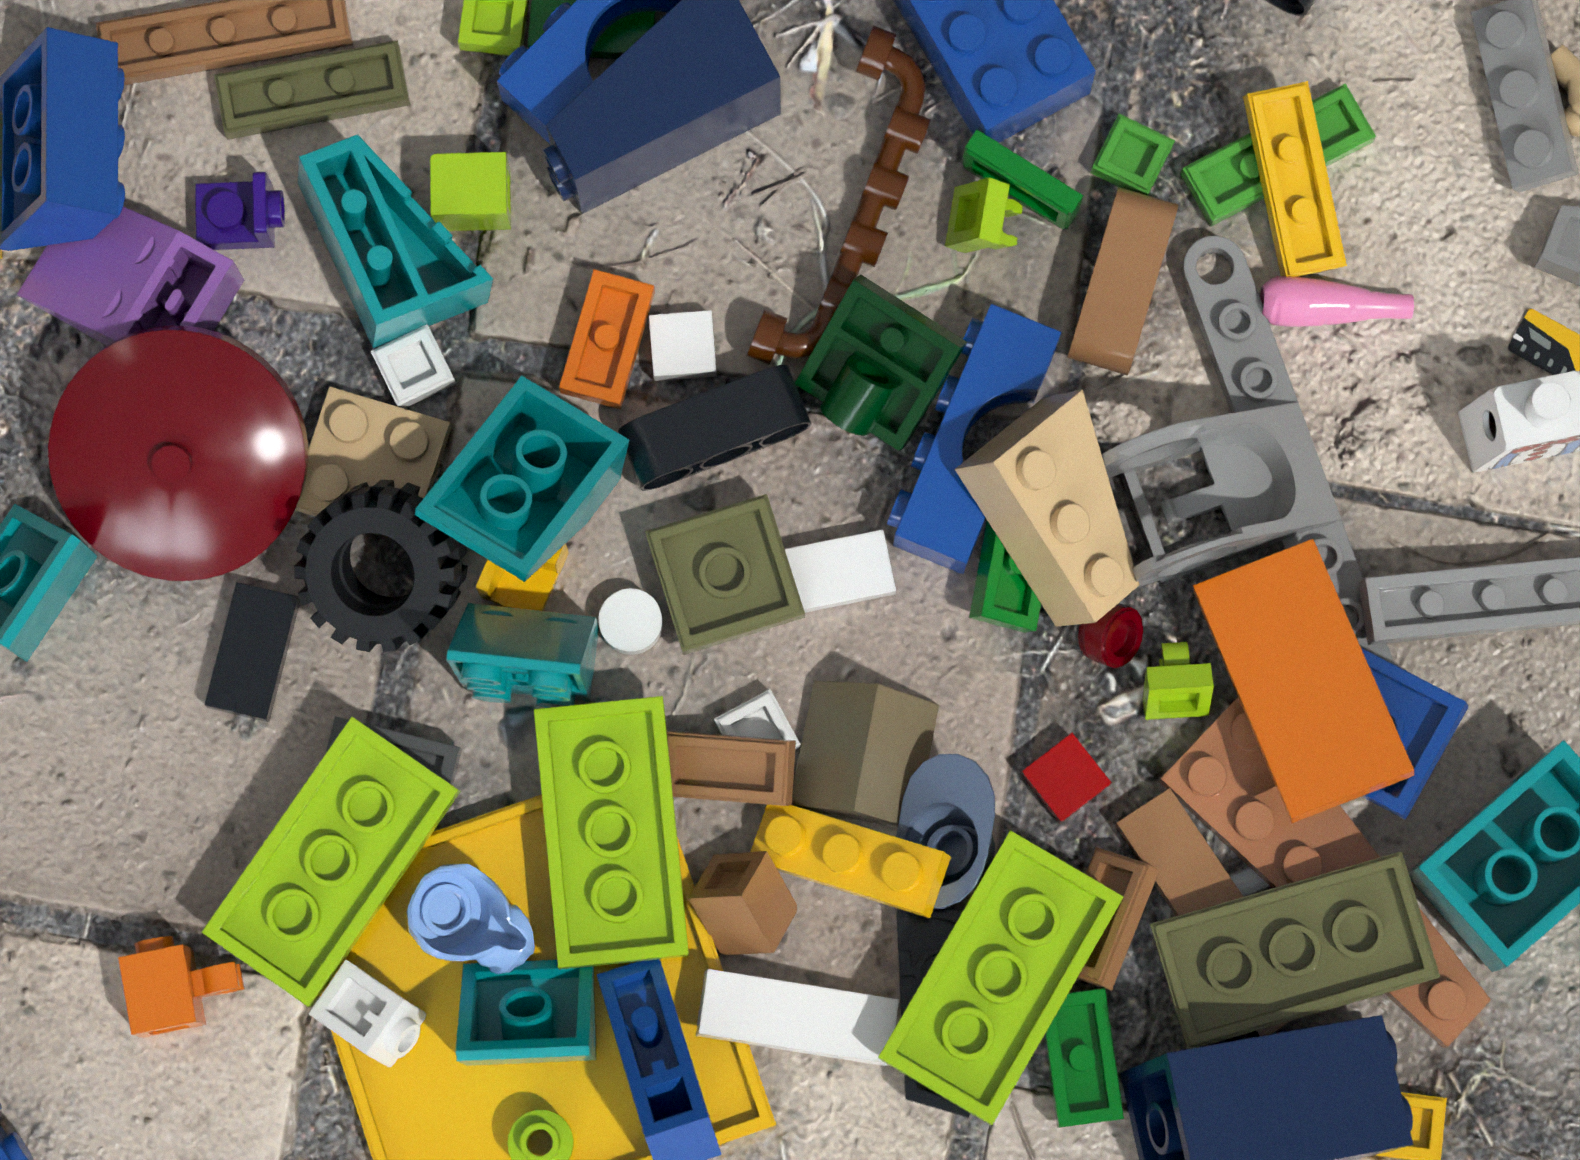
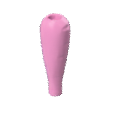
M1276 276L1263 284L1260 291V299L1263 305L1262 314L1268 319L1270 324L1276 326H1322L1324 324H1343L1382 318L1412 319L1414 311V297L1412 294L1369 291L1368 289L1306 277Z

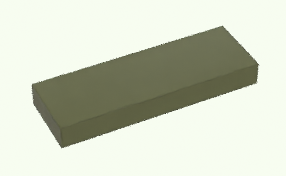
M398 40L214 75L224 134L228 140L411 105Z

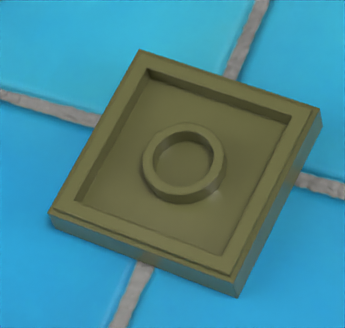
M767 494L645 531L683 655L805 618V611Z

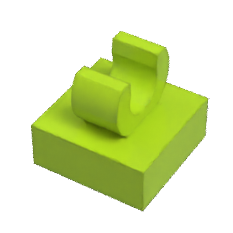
M989 177L954 187L945 247L962 253H969L985 248L999 250L1017 245V237L1002 231L1004 217L1009 218L1020 215L1023 210L1019 202L1007 199L1010 184Z
M1187 642L1161 643L1162 659H1159V666L1146 667L1142 696L1145 720L1209 716L1214 688L1211 663L1190 664Z

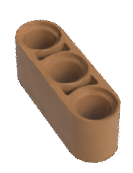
M1118 187L1067 358L1128 376L1174 224L1178 204Z

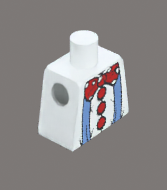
M1570 371L1489 389L1458 412L1472 473L1580 451V371ZM1492 418L1495 419L1496 423L1495 438L1492 436L1489 427V419Z

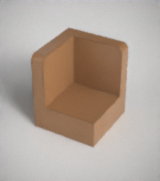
M767 851L713 855L688 898L708 934L712 936L716 948L723 955L774 953L797 912V904Z

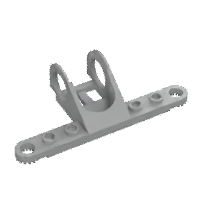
M1222 236L1201 238L1188 249L1183 260L1181 273L1230 413L1188 420L1166 426L1126 441L1102 454L1108 478L1121 475L1150 556L1149 559L1132 569L1136 582L1139 581L1138 587L1159 581L1160 584L1279 544L1282 551L1314 539L1360 647L1395 665L1388 644L1368 645L1359 589V582L1363 580V576L1269 321L1262 314L1263 305L1245 256L1239 246L1228 238ZM1208 253L1209 255L1217 253L1218 256H1224L1223 259L1228 260V264L1231 266L1230 278L1221 284L1205 282L1199 276L1196 268V263L1200 257H1204ZM1202 452L1213 485L1165 500L1160 503L1167 524L1222 508L1230 532L1165 554L1136 473Z

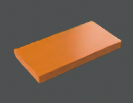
M1314 539L1193 585L1194 594L1291 823L1414 776V768Z

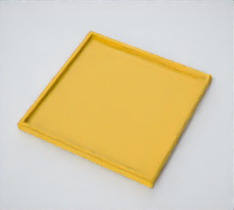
M542 794L434 831L345 958V960L358 966L427 1014L420 1026V1035L416 1044L405 1056L398 1058L395 1064L389 1068L367 1056L331 1030L372 1159L512 1160L507 1143L510 1129L515 1121L527 1112L548 1110L560 1115L572 1130L574 1147L569 1160H653L642 1130L597 978V974L634 962L594 966L597 1060L466 1066L457 1062L456 1059L463 964L478 962L476 960L447 961L437 959L423 952L409 933L407 908L423 876L442 865L468 863L498 884L507 897L509 904L517 905L529 919L534 936L535 951L526 961L557 960ZM678 840L689 956L660 960L718 1144L722 1145L776 1126V1122L749 1044L696 1036L704 973L707 969L723 971L712 936L708 934L688 899L695 886ZM545 1130L533 1132L528 1139V1147L534 1155H545L552 1148V1137Z

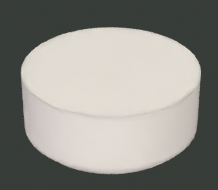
M629 588L613 593L605 600L599 612L598 620L602 637L612 649L619 653L627 655L643 653L656 644L662 633L663 618L661 609L656 600L642 590Z

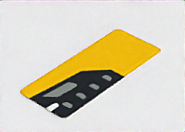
M1529 309L1508 345V350L1551 375L1580 371V334L1534 309Z

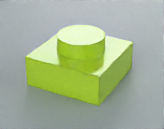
M464 0L458 37L460 50L509 56L517 48L523 46L529 0Z

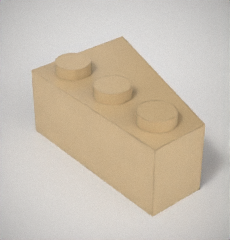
M1083 389L1042 398L955 469L1056 627L1096 623L1139 586V581L1136 582L1132 570L1134 564Z

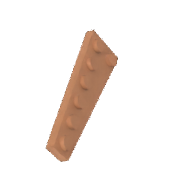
M1238 697L1158 781L1166 789L1170 788L1177 799L1271 888L1380 858L1340 805L1291 823ZM1420 909L1441 978L1385 994L1442 1048H1447L1491 999Z

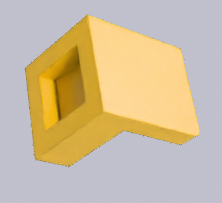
M567 545L562 546L525 582L487 559L476 584L480 597L502 607L544 611L568 557Z

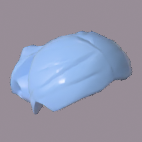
M468 863L442 865L425 874L410 899L407 908L409 933L423 952L437 959L447 961L476 960L481 966L488 967L491 972L502 974L511 972L515 967L524 964L528 957L534 954V936L529 919L517 905L509 904L507 897L498 884Z

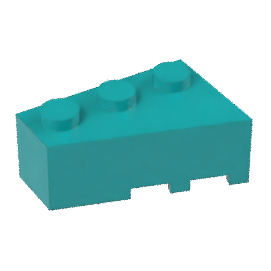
M358 134L299 156L297 183L373 348L391 342L426 324L431 326L488 303L493 278L481 265L476 266L452 240L453 235L440 221L436 223L412 198V191Z

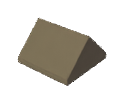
M814 681L794 779L792 805L809 811L898 828L903 796L909 779L923 762L929 760L939 704L877 683Z

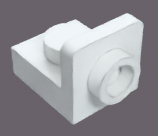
M348 960L344 961L309 1012V1015L354 1047L389 1068L395 1064L398 1058L405 1056L414 1047L420 1035V1026L427 1015L420 1008L405 1000Z

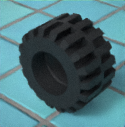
M379 480L374 486L370 487L367 482L354 486L346 494L342 493L317 514L307 526L310 529L308 533L300 539L296 552L302 554V559L294 565V578L303 579L305 586L298 592V596L302 606L313 602L318 611L310 619L318 628L326 621L331 624L335 631L330 638L343 645L351 637L357 639L356 650L370 652L376 644L382 645L383 652L396 651L404 642L412 645L421 640L429 630H433L460 596L461 591L459 587L466 580L468 566L463 565L461 560L468 552L467 547L415 516V509L423 500V498L418 496L421 487L406 483L401 489L395 488L394 480ZM365 533L382 534L392 538L406 550L414 568V585L408 594L399 597L378 595L367 589L358 580L350 560V549L352 541L356 536Z

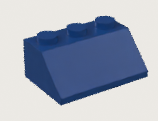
M46 27L0 76L1 250L12 251L93 239L120 215L125 200V188L123 183L118 181V159L123 150L125 131L123 126L118 124V101L123 93L125 76L123 69L118 67V42Z

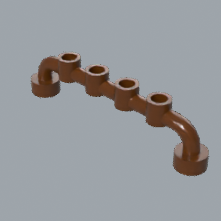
M873 25L855 71L879 81L882 71L886 70L897 77L901 85V92L833 272L824 291L815 319L806 331L797 334L790 333L784 330L788 318L764 309L747 352V357L770 365L774 354L791 358L810 356L849 286L858 276L862 263L875 267L888 234V232L876 228L884 206L896 211L909 179V175L898 171L905 150L918 154L931 119L919 115L923 106L926 89L922 70L911 56L893 47L897 35L895 33Z

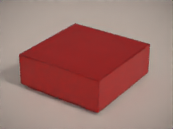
M1073 733L1061 740L1020 773L1059 824L1112 784Z

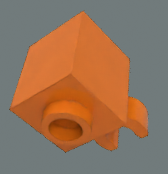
M173 936L157 937L134 943L136 954L118 957L131 1035L141 1038L206 1025L202 998L245 990L240 964L228 962L197 970L193 948L184 944L175 946Z

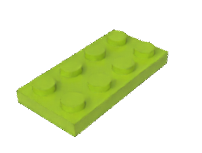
M663 696L534 709L558 969L689 956Z
M351 717L201 933L308 1007H312L461 791L359 720Z
M1010 830L882 1049L878 1059L992 1126L1124 896Z

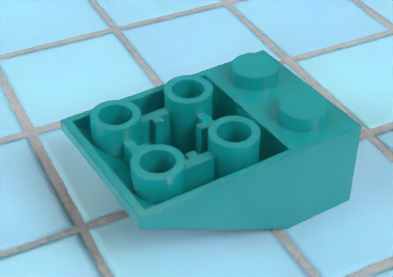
M468 603L449 645L446 660L463 688L473 691L472 698L477 700L510 703L511 693L531 695L537 698V706L545 708L575 705V700L590 702L599 625L596 617Z

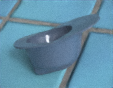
M939 754L923 762L909 779L903 796L896 834L898 838L944 851L951 856L934 909H944L962 901L973 889L977 888L995 857L996 846L992 836L995 819V793L989 776L976 761L961 754Z

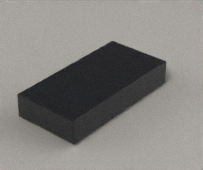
M236 582L204 704L207 708L270 722L301 602L298 596Z

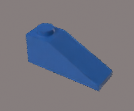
M661 960L638 961L597 974L642 1130L653 1160H707L722 1155Z

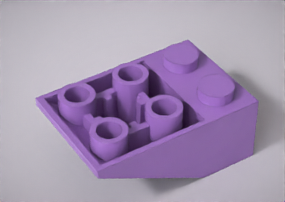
M123 206L118 218L109 223L93 239L47 245L17 295L107 346L117 339L136 331L159 326H192L214 331L243 284L244 278L233 260L179 230Z

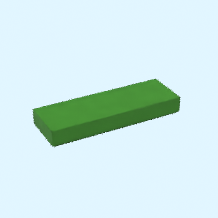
M1346 83L1312 100L1326 167L1373 143L1376 135ZM1251 133L1183 167L1180 173L1210 227L1264 199Z

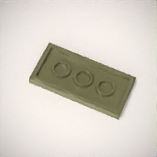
M1402 851L1150 924L1187 1049L1201 1047L1441 978Z

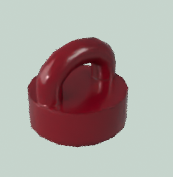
M1118 603L1096 623L1079 624L1078 643L1082 654L1097 663L1111 668H1120L1130 662L1138 652L1143 637V623L1139 612L1121 603Z

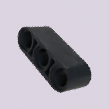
M778 365L645 414L624 424L619 428L618 433L630 440L626 453L640 490L648 491L672 484L787 440L808 429L812 423L789 366Z

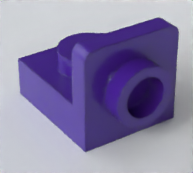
M253 172V181L195 184L197 241L213 250L275 248V228H284L285 202L283 191L274 190L266 172Z

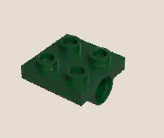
M860 274L849 286L795 383L822 401L820 406L822 413L839 428L861 436L872 433L893 448L901 451L907 446L967 342Z

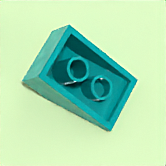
M521 375L415 509V516L525 582L588 523L620 481L630 440Z

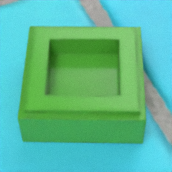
M1119 114L1090 173L1115 186L1149 195L1173 148L1175 140Z

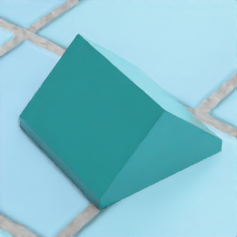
M15 503L0 524V646L28 662L98 556L71 533Z
M557 960L525 961L524 964L515 967L511 972L496 974L491 972L488 967L481 966L479 963L463 964L456 1040L457 1062L466 1066L597 1060L594 966L559 970Z

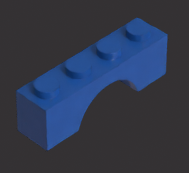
M577 0L572 6L568 2L561 4L545 21L542 28L545 33L529 49L525 46L517 48L502 64L499 70L501 77L497 80L501 100L550 144L546 124L593 82L589 73L590 56L602 33L617 20L633 13L643 11L668 13L681 0Z
M993 304L990 305L984 321L976 318L971 319L963 338L967 344L961 354L969 356L960 378L948 375L935 410L945 413L936 436L924 432L913 458L911 467L921 471L914 490L910 493L901 489L890 513L887 525L897 528L893 542L894 547L964 574L986 517L955 471L963 463V442L973 425L990 411L1005 405L1035 402L1058 346L1061 331Z

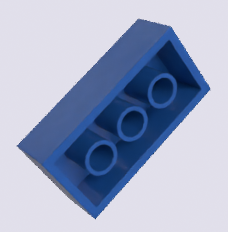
M893 0L972 135L977 129L1000 143L1090 94L1096 70L1054 0Z

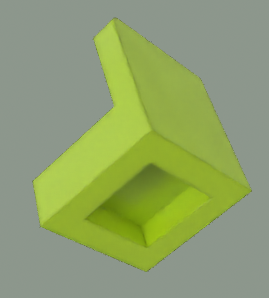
M506 152L433 154L430 158L432 219L436 223L440 221L448 231L511 230V169Z

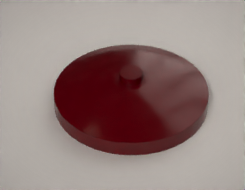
M168 325L136 331L117 339L96 353L75 374L60 397L53 415L49 433L48 458L52 483L63 511L74 528L96 551L119 566L140 575L169 581H193L220 576L236 570L264 552L277 539L297 508L303 493L308 470V440L303 417L295 397L282 377L263 357L250 347L222 333L199 327Z

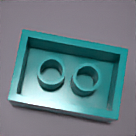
M1565 740L1543 753L1408 871L1410 880L1491 972L1507 968L1580 904V757Z

